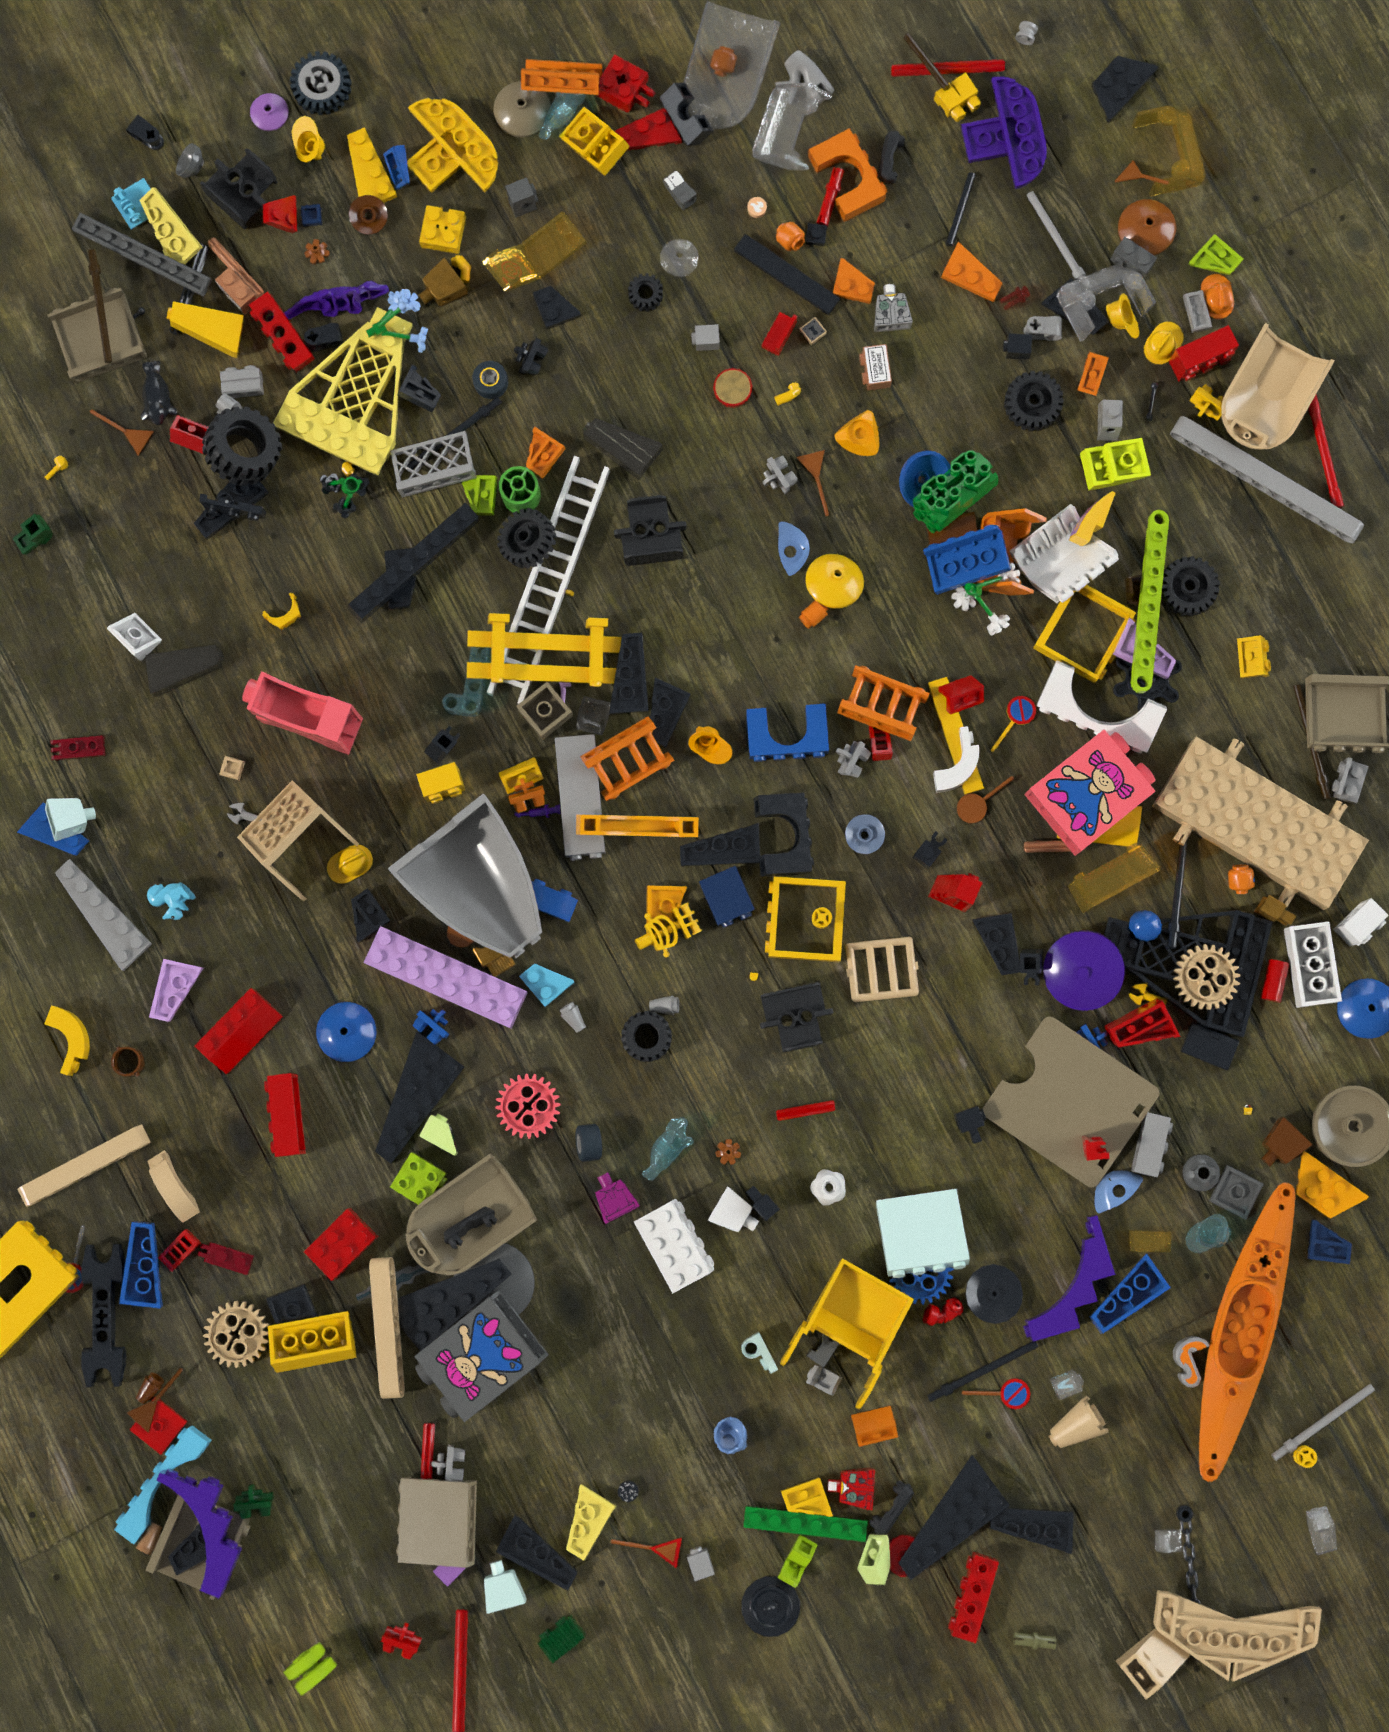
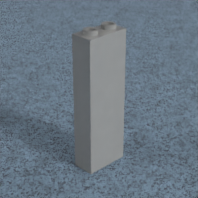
M595 735L555 738L565 856L572 861L581 860L582 856H590V859L601 858V854H606L604 835H576V815H602L599 776L594 767L587 768L580 756L596 747Z

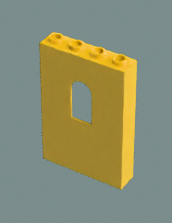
M24 1220L18 1221L0 1239V1283L18 1265H26L32 1274L30 1281L8 1304L0 1297V1359L79 1278L76 1274V1268L69 1263L66 1264L62 1260V1254L56 1249L53 1250L48 1245V1240L42 1235L39 1236L34 1231L35 1227L30 1222H25Z

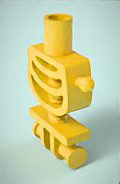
M687 902L679 906L684 913L683 916L680 915L677 907L672 909L677 920L675 922H672L665 915H658L652 919L651 915L646 913L644 917L649 922L644 927L647 934L635 939L639 950L653 944L656 951L663 950L664 957H669L670 954L667 949L677 943L678 929L681 928L686 939L691 937L687 929L688 926H690L693 935L701 932L702 929L697 924L698 919L693 920L691 916L694 914V911L691 912L688 906L689 903ZM686 917L690 922L688 924H685L683 921V919ZM658 920H663V921H665V922L668 924V926L665 927V926H664L660 921H658ZM653 924H656L660 929L657 930ZM669 933H670V934L672 933V935H673V940H672L671 943H670ZM662 937H664V939H665V945H664V946H663Z

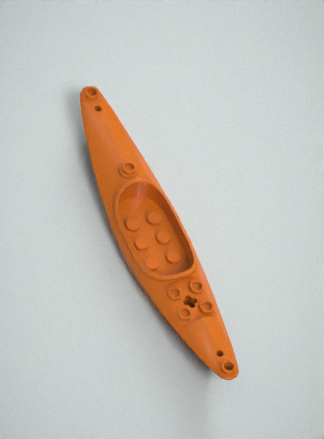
M1289 1183L1278 1185L1264 1206L1234 1267L1213 1327L1203 1382L1199 1435L1200 1474L1204 1480L1209 1482L1218 1478L1229 1458L1256 1393L1272 1345L1285 1286L1294 1220L1295 1189ZM1265 1256L1266 1263L1262 1266V1262H1259V1259Z

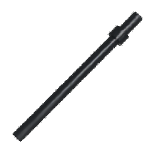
M496 397L486 406L482 405L475 414L445 436L463 432L481 418H486L493 409L502 403L501 400ZM437 444L433 451L437 452L445 445ZM427 450L422 452L417 457L422 459L426 454ZM413 459L407 467L413 470L420 462Z
M1188 839L1184 846L1179 844L1171 923L1168 924V948L1170 949L1176 948L1177 935L1180 933L1179 916Z
M1031 1341L949 1384L947 1382L941 1385V1388L928 1394L927 1397L930 1402L944 1395L947 1397L953 1394L952 1391L1038 1348V1344L1036 1341Z

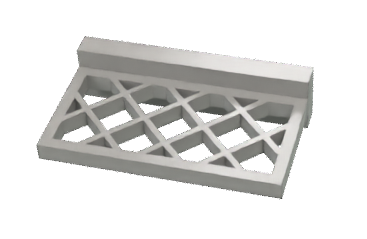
M466 431L391 450L397 481L396 487L401 497L477 478ZM463 438L464 443L460 449L452 446L455 440ZM437 444L446 446L441 454L433 451ZM419 449L427 450L422 459L415 456ZM449 449L457 452L452 461L444 457ZM431 453L438 457L434 465L426 462ZM406 454L408 458L402 464L397 461L396 455ZM460 455H463L467 458L468 464L458 465L456 461ZM412 458L420 462L415 470L407 467ZM442 460L450 463L445 470L437 468ZM423 465L431 468L426 475L418 473ZM404 470L412 473L409 479L401 481V474Z

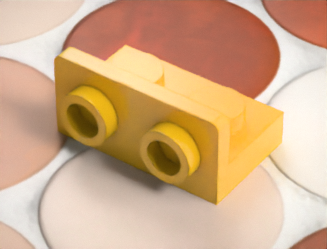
M1261 635L1237 639L1240 678L1268 677V671H1271L1270 660H1267V652H1269L1268 640H1265Z

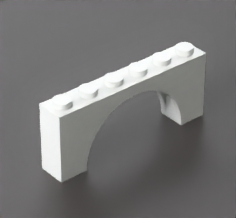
M1056 660L1037 702V706L1040 707L1039 710L1049 715L1051 712L1057 714V718L1065 722H1069V720L1076 722V726L1081 729L1087 730V728L1094 730L1096 735L1102 730H1105L1109 736L1117 732L1131 746L1130 749L1138 753H1142V751L1147 753L1167 711V707L1148 699L1139 712L1126 720L1118 722L1096 720L1083 712L1074 699L1071 683L1075 668Z

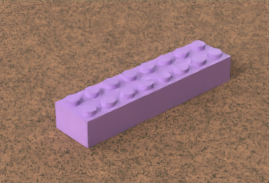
M381 926L364 961L365 964L510 1029H512L528 993L523 989Z

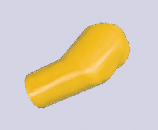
M456 255L451 259V264L460 269V279L462 282L469 283L471 266L463 256Z

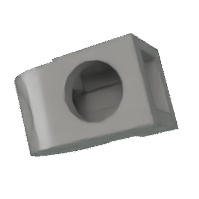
M224 393L216 403V407L219 409L217 414H221L225 409L231 410L232 407L236 406L242 409V406L235 399Z

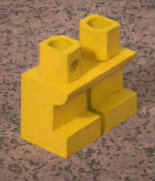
M967 73L962 74L949 83L950 88L947 91L941 88L935 92L934 101L938 106L941 105L947 118L952 116L956 122L962 120L966 115L962 109L963 107L968 106L971 112L980 108L981 103L977 97L978 90Z

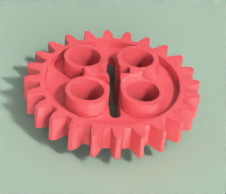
M525 1074V1079L517 1075L518 1081L515 1082L511 1078L510 1086L504 1084L505 1092L499 1090L503 1097L496 1098L498 1102H501V1105L495 1107V1109L501 1110L497 1117L504 1118L500 1124L507 1123L508 1125L505 1130L508 1131L512 1128L513 1136L520 1132V1138H523L524 1134L527 1133L528 1139H531L532 1133H534L538 1138L539 1131L546 1134L545 1127L552 1129L553 1127L550 1122L558 1121L554 1114H560L555 1109L561 1106V1104L555 1103V1100L560 1096H553L556 1088L549 1089L550 1081L543 1084L544 1077L537 1081L536 1074L533 1075L532 1079L529 1078L528 1074ZM527 1086L533 1089V1094L529 1098L524 1097L522 1094L523 1089ZM540 1092L541 1096L531 1105L533 1109L531 1111L526 1110L521 1118L516 1120V1116L525 1108L524 1102H531L535 1095ZM540 1100H545L548 1104V1108L545 1111H539L537 1108V1103ZM513 1101L519 1104V1110L515 1113L509 1110V1104ZM526 1115L533 1116V1125L526 1126L523 1120Z

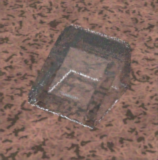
M1156 1530V1551L1163 1553L1181 1551V1530Z

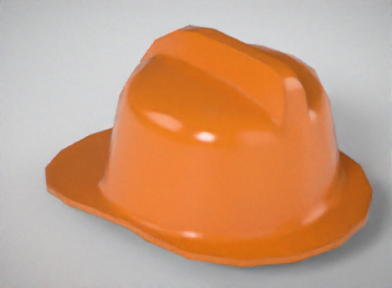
M1220 274L1207 276L1201 284V290H1203L1209 316L1214 319L1225 318L1231 314L1234 308V297L1230 281Z

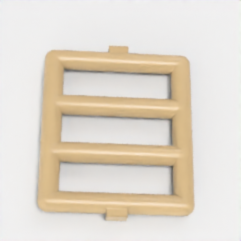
M911 937L846 944L848 964L846 975L849 977L851 999L853 1002L910 997L919 994L916 971L918 970V961L915 962L914 945ZM894 946H906L910 989H898ZM886 947L891 991L879 992L874 948ZM866 949L871 993L859 994L854 950Z

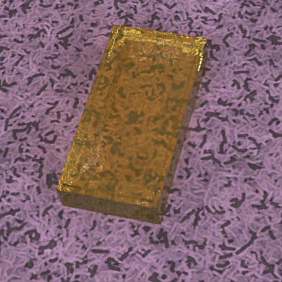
M1129 1231V1251L1171 1253V1232Z

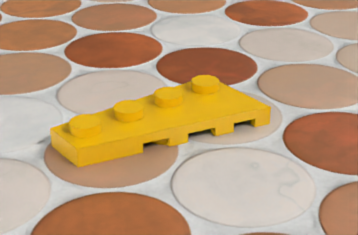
M365 127L347 135L358 196L372 195L379 198L383 203L396 198L395 190Z

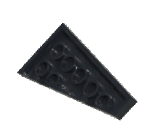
M496 1259L415 1292L397 1298L400 1327L416 1347L422 1351L511 1276L512 1273L500 1259Z

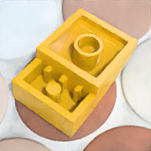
M585 107L581 109L559 136L604 176L630 147L621 136Z

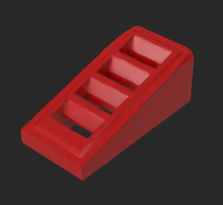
M868 725L872 761L891 760L893 752L890 733L880 729L874 730L872 726ZM885 734V736H880V737H875V736H874V735ZM886 742V744L876 745V743Z
M185 1229L158 1258L173 1272L201 1242L189 1229ZM184 1238L191 1244L190 1247L183 1241ZM179 1243L186 1250L185 1253L177 1246ZM173 1249L181 1256L179 1259L172 1252ZM168 1254L175 1261L174 1264L166 1258Z

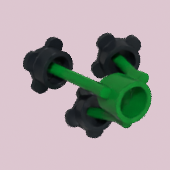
M334 473L330 476L322 475L320 477L324 494L329 492L337 493L340 490V484L342 485V491L347 494V497H342L338 503H334L333 509L338 511L342 518H348L351 512L356 511V506L351 500L353 494L358 493L359 496H365L369 479L353 474L351 477L346 479L340 478L339 480L338 476Z

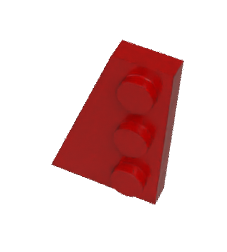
M664 108L614 131L628 143L630 147L627 150L643 149L646 146L654 145L658 147L669 143H682Z

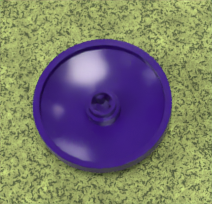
M1088 930L1074 931L1060 937L1050 947L1043 966L1044 980L1052 996L1066 1007L1082 1011L1098 1009L1108 1004L1121 989L1125 974L1124 961L1117 946L1104 935Z

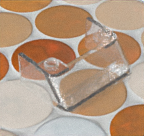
M809 82L777 85L771 93L753 149V157L759 161L787 170H808L809 166L800 162V155L794 150L804 116L816 111L819 100L831 99L832 95Z
M1112 265L1065 284L1059 289L1057 298L1080 342L1084 341L1095 328L1087 313L1096 303L1094 295L1124 284L1141 317L1145 316L1154 306L1156 301L1140 273L1119 265Z

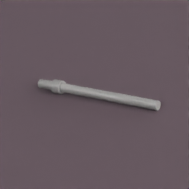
M1033 191L1028 193V199L1073 271V277L1079 281L1084 291L1088 292L1092 287L1085 277L1086 273L1076 263Z
M1369 1384L1292 1440L1288 1439L1283 1443L1284 1446L1271 1454L1274 1460L1277 1461L1287 1453L1291 1454L1297 1450L1298 1445L1374 1392L1373 1386Z

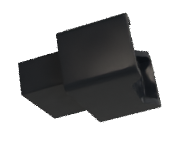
M752 1186L745 1192L754 1202L752 1207L764 1221H767L780 1210L767 1194L762 1196L755 1186Z

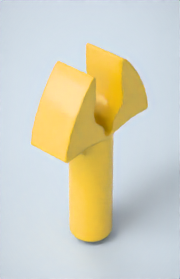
M1137 984L1131 987L1140 990L1141 994H1143L1140 996L1129 994V997L1137 1005H1141L1143 1000L1152 1001L1156 998L1163 1001L1165 1005L1167 1004L1166 998L1147 992V984Z

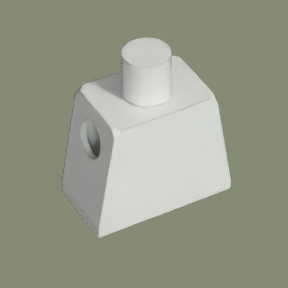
M728 1186L708 1219L710 1222L736 1232L740 1231L742 1225L753 1231L759 1222L749 1215L753 1207Z

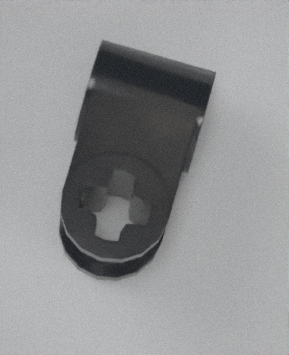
M136 115L126 128V132L152 150H159L164 145V138L160 135L158 129L140 115Z
M329 323L324 326L308 329L304 335L307 347L313 352L337 348L344 343L338 323Z

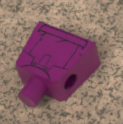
M608 1172L598 1177L603 1189L595 1192L605 1224L640 1206L621 1179L613 1183Z

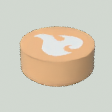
M760 197L752 198L748 202L747 207L749 215L754 218L764 216L767 210L765 200Z

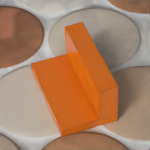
M891 1406L851 1415L859 1447L898 1438Z

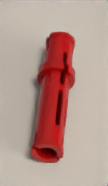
M840 168L832 169L831 178L825 187L827 190L816 222L817 224L827 225V227L829 225L835 200L841 191L840 185L845 173Z

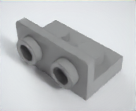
M1349 757L1341 761L1337 770L1340 773L1338 780H1335L1332 785V791H1334L1332 797L1357 804L1368 766L1354 762Z

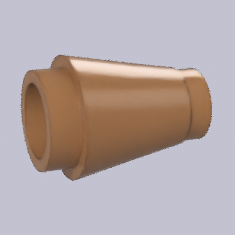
M151 1522L150 1526L137 1541L136 1549L151 1555L157 1545L163 1527Z

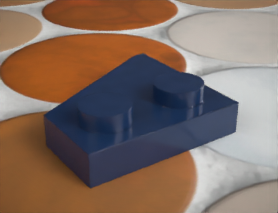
M1311 1220L1307 1259L1350 1264L1352 1244L1320 1224L1317 1220Z

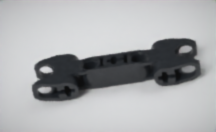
M122 1244L113 1245L111 1259L107 1263H102L97 1259L94 1245H86L81 1265L82 1283L93 1284V1347L83 1348L81 1355V1368L86 1387H94L97 1371L100 1368H105L111 1373L114 1387L122 1386L126 1368V1348L115 1347V1283H123L126 1263ZM102 1289L106 1290L108 1293V1297L106 1300H103L100 1297V1292ZM104 1312L107 1314V1318L101 1317L100 1314ZM101 1324H108V1326L100 1327ZM102 1330L106 1331L108 1334V1339L106 1341H103L100 1338V1333Z

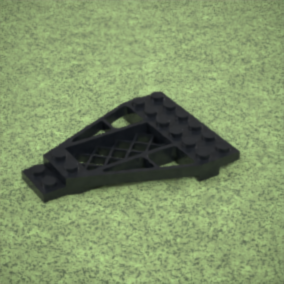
M1237 910L1179 917V921L1197 919V925L1194 935L1182 932L1177 935V941L1181 946L1179 950L1172 953L1171 949L1168 948L1167 942H1169V939L1165 941L1161 934L1169 935L1168 929L1162 927L1159 934L1162 943L1153 948L1149 941H1145L1150 950L1141 954L1144 941L1135 937L1132 930L1129 929V922L1108 917L1104 936L1110 939L1119 949L1126 970L1200 1025L1244 1037L1273 921ZM1230 916L1231 919L1224 944L1199 937L1204 918ZM1171 918L1160 919L1161 923L1171 922ZM1181 939H1185L1192 942L1185 946ZM1194 943L1201 950L1200 944H1206L1210 947L1215 945L1216 951L1219 948H1223V955L1229 952L1228 960L1235 959L1232 966H1239L1234 972L1241 975L1235 978V981H1238L1240 985L1234 986L1237 993H1230L1233 999L1225 998L1227 1004L1222 1005L1219 1002V1008L1217 1009L1212 1004L1211 1010H1207L1205 1020H1202L1181 1004L1183 995L1178 996V999L1175 1000L1144 976L1147 974L1179 983V981L1173 980L1177 976L1170 975L1175 969H1180V966L1176 964L1178 961L1174 955L1183 950L1189 956L1186 948ZM1164 945L1169 955L1160 960L1155 949ZM1152 952L1157 962L1148 967L1142 956ZM1171 957L1176 968L1167 972L1162 961ZM1207 958V967L1212 969L1214 962L1211 963L1209 958ZM1139 961H1141L1144 967L1138 966ZM1159 964L1164 973L1151 970L1150 968ZM1197 972L1194 973V974H1192V975L1189 976V977L1192 978V977L1196 976V975H1197ZM1218 975L1217 983L1223 986L1225 978L1222 975ZM1206 986L1200 987V989L1208 991ZM1213 986L1214 992L1217 993L1218 990Z

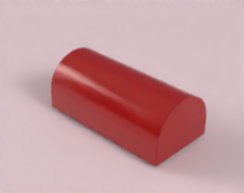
M1273 959L1268 960L1260 999L1277 1003L1282 1002L1289 963Z

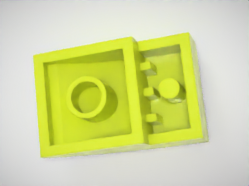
M1142 438L1106 443L1104 446L1086 448L1080 453L1089 491L1132 482L1151 475Z

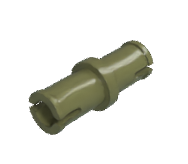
M1014 1632L1013 1634L1014 1638L1022 1639L1013 1640L1014 1646L1019 1645L1028 1646L1032 1649H1037L1038 1647L1052 1650L1056 1648V1644L1048 1643V1641L1056 1642V1636L1038 1635L1037 1632H1032V1634Z

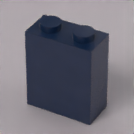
M736 866L699 881V885L718 927L722 925L723 928L734 924L733 920L741 918V920L752 916L751 912H754L755 909Z

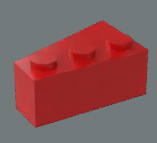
M1158 998L1104 1026L1109 1033L1108 1035L1112 1043L1117 1047L1181 1037L1164 1002Z

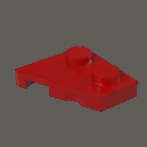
M293 195L263 204V223L289 233L297 232L296 196Z

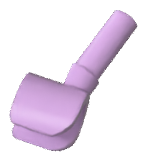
M559 682L561 688L560 698L564 703L566 696L565 687H571V682Z

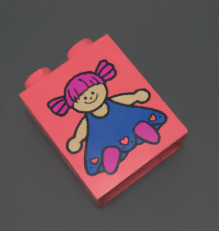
M1102 730L1024 794L1075 856L1155 792L1151 786L1156 781L1154 775L1143 763L1134 766L1125 755L1130 751L1129 745L1117 732L1109 736L1105 730Z

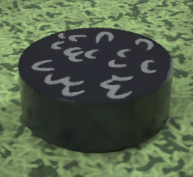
M626 1480L620 1484L618 1488L620 1499L624 1502H632L637 1498L638 1486L635 1482Z

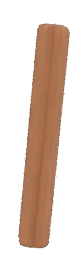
M211 238L207 242L209 248L228 268L230 267L257 298L263 295V289L216 238Z

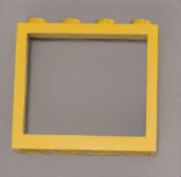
M1086 585L1078 593L1125 619L1095 672L1087 670L1045 646L1047 639L1072 596L1064 603L1059 602L1033 649L1054 661L1058 660L1074 667L1075 673L1095 683L1098 679L1102 680L1106 674L1105 666L1108 662L1112 663L1115 655L1113 653L1129 618L1134 622L1136 621L1133 618L1136 612Z
M774 876L773 881H769V893H772V901H768L767 913H771V921H767L766 933H770L769 941H765V953H769L768 958L840 962L846 881ZM779 884L836 888L832 954L775 950Z

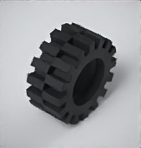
M641 273L638 278L635 276L633 281H630L628 296L630 303L633 304L635 309L638 307L639 311L646 309V312H649V309L653 311L655 306L658 307L660 305V301L663 299L662 283L660 284V280L658 278L655 279V275L649 276V273H645V276H642ZM643 286H648L653 290V295L648 299H643L638 295L639 289Z

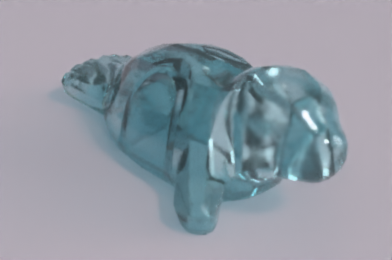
M556 92L555 100L546 114L539 137L544 140L548 139L552 131L567 124L573 117L577 106L584 102L586 95Z
M674 1118L669 1121L666 1131L659 1136L652 1147L650 1167L642 1172V1176L653 1181L661 1171L672 1164L684 1148L693 1144L694 1140L686 1136L688 1125L686 1118Z

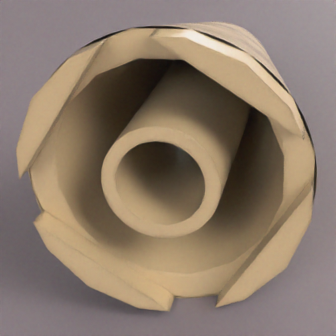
M1085 1396L1050 1430L1051 1435H1049V1438L1055 1447L1058 1445L1060 1448L1108 1433V1429L1103 1428L1106 1423L1094 1404L1090 1406L1087 1402L1090 1400L1089 1397Z

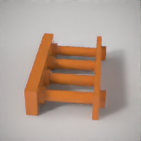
M526 59V69L522 68L521 90L598 95L599 79L602 76L603 64Z
M855 665L852 676L857 678L849 700L842 699L837 713L911 741L917 728L912 725V721L920 702L925 704L930 693L926 692L923 688L912 687L870 671L865 666ZM864 681L875 685L868 706L865 708L856 703ZM883 688L894 692L886 714H880L874 710ZM901 695L912 699L905 720L902 722L893 717Z
M649 717L644 718L580 756L587 768L594 767L606 788L601 791L606 801L617 798L622 791L659 769L669 767L671 762L675 761L669 752L662 753L652 735L656 726ZM641 737L646 738L656 756V759L648 764L645 763L635 745L636 740ZM624 747H628L639 766V769L631 774L628 773L618 755L619 750ZM607 757H611L623 778L614 784L611 783L600 764Z

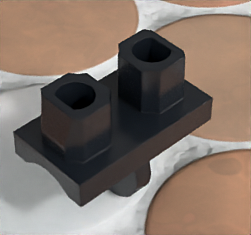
M535 338L534 341L532 340L528 350H526L528 344L523 342L521 347L515 346L513 351L518 354L516 361L521 362L524 357L518 371L523 375L525 373L531 375L538 374L541 365L533 361L534 356L544 359L548 348L540 344V339Z

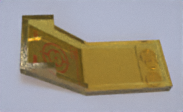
M562 211L521 244L500 252L496 249L483 259L482 263L503 290L507 292L541 279L587 242Z

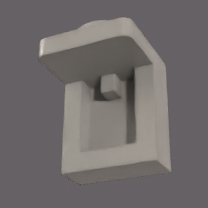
M815 1364L808 1372L806 1383L834 1396L842 1377Z

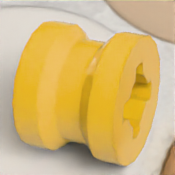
M824 907L817 908L811 917L813 925L820 929L828 927L832 920L831 912Z
M1300 1445L1293 1452V1458L1300 1466L1310 1468L1316 1464L1317 1454L1312 1448Z

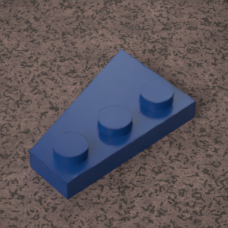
M44 802L17 831V833L75 856L89 842L81 833L54 841L45 811L46 803Z

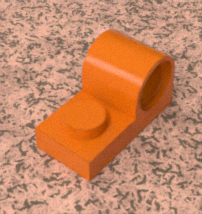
M1089 351L1078 391L1097 395L1109 357Z

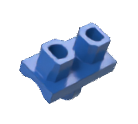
M433 1009L429 1013L434 1017V1020H432L420 1010L416 1014L418 1018L415 1020L413 1027L422 1033L429 1025L433 1031L428 1035L427 1039L435 1045L443 1038L446 1039L449 1033L438 1025L439 1022L444 1026L448 1023L443 1018L446 1012L442 1010L438 1013Z
M1086 1024L1081 1026V1029L1076 1032L1098 1048L1100 1047L1097 1041H1100L1103 1047L1108 1044L1104 1037L1109 1033L1107 1031L1101 1033L1098 1027L1093 1029L1096 1037H1093Z

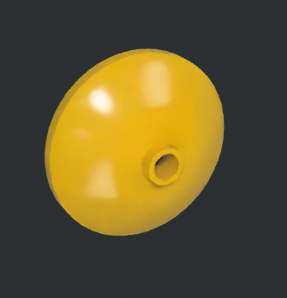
M826 554L815 559L810 564L805 578L809 594L818 603L829 608H844L852 605L858 600L864 587V578L860 568L851 559L839 554Z

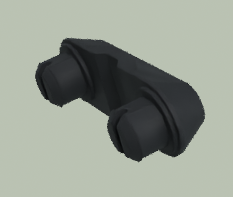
M898 131L888 132L885 137L878 170V178L884 184L887 182L894 184L897 181V172L892 171L893 154L897 147L901 148L904 146L905 137L899 135Z
M483 1207L444 1232L445 1243L450 1244L451 1248L456 1249L457 1245H462L463 1240H461V1237L466 1235L467 1231L477 1228L484 1223L486 1227H492V1224L495 1225L497 1223V1218L494 1216L495 1211L488 1207Z
M897 1481L898 1487L893 1486V1492H896L898 1496L894 1500L891 1510L886 1512L883 1518L874 1515L872 1517L874 1521L870 1520V1526L875 1528L876 1534L886 1535L913 1497L914 1491L909 1483L904 1484L902 1481Z

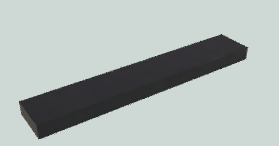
M745 234L734 248V252L828 316L840 301L838 296Z

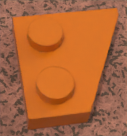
M841 258L833 294L841 298L870 304L875 283L845 259Z
M534 427L526 468L543 479L564 452L565 446Z

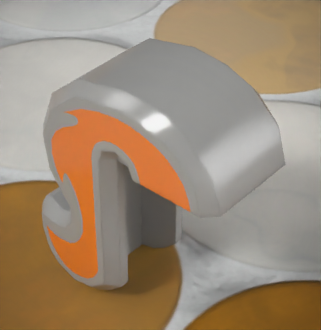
M1189 1336L1180 1340L1173 1349L1175 1363L1184 1370L1182 1373H1178V1378L1182 1384L1192 1388L1198 1386L1201 1377L1191 1353L1210 1346L1206 1340L1197 1336Z

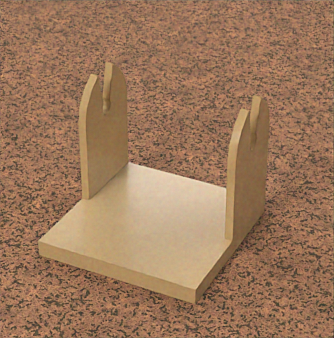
M292 780L237 838L267 870L302 901H305L307 898L271 864L320 814L356 847L359 843Z

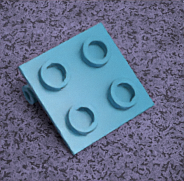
M144 178L125 190L116 188L114 190L115 194L111 198L131 230L148 220L140 202V199L150 190Z

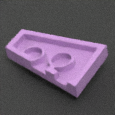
M1131 618L1128 619L1113 655L1130 663L1133 662L1136 625ZM1156 644L1153 674L1168 679L1176 660L1159 644Z
M163 959L149 1017L170 1022L203 968Z

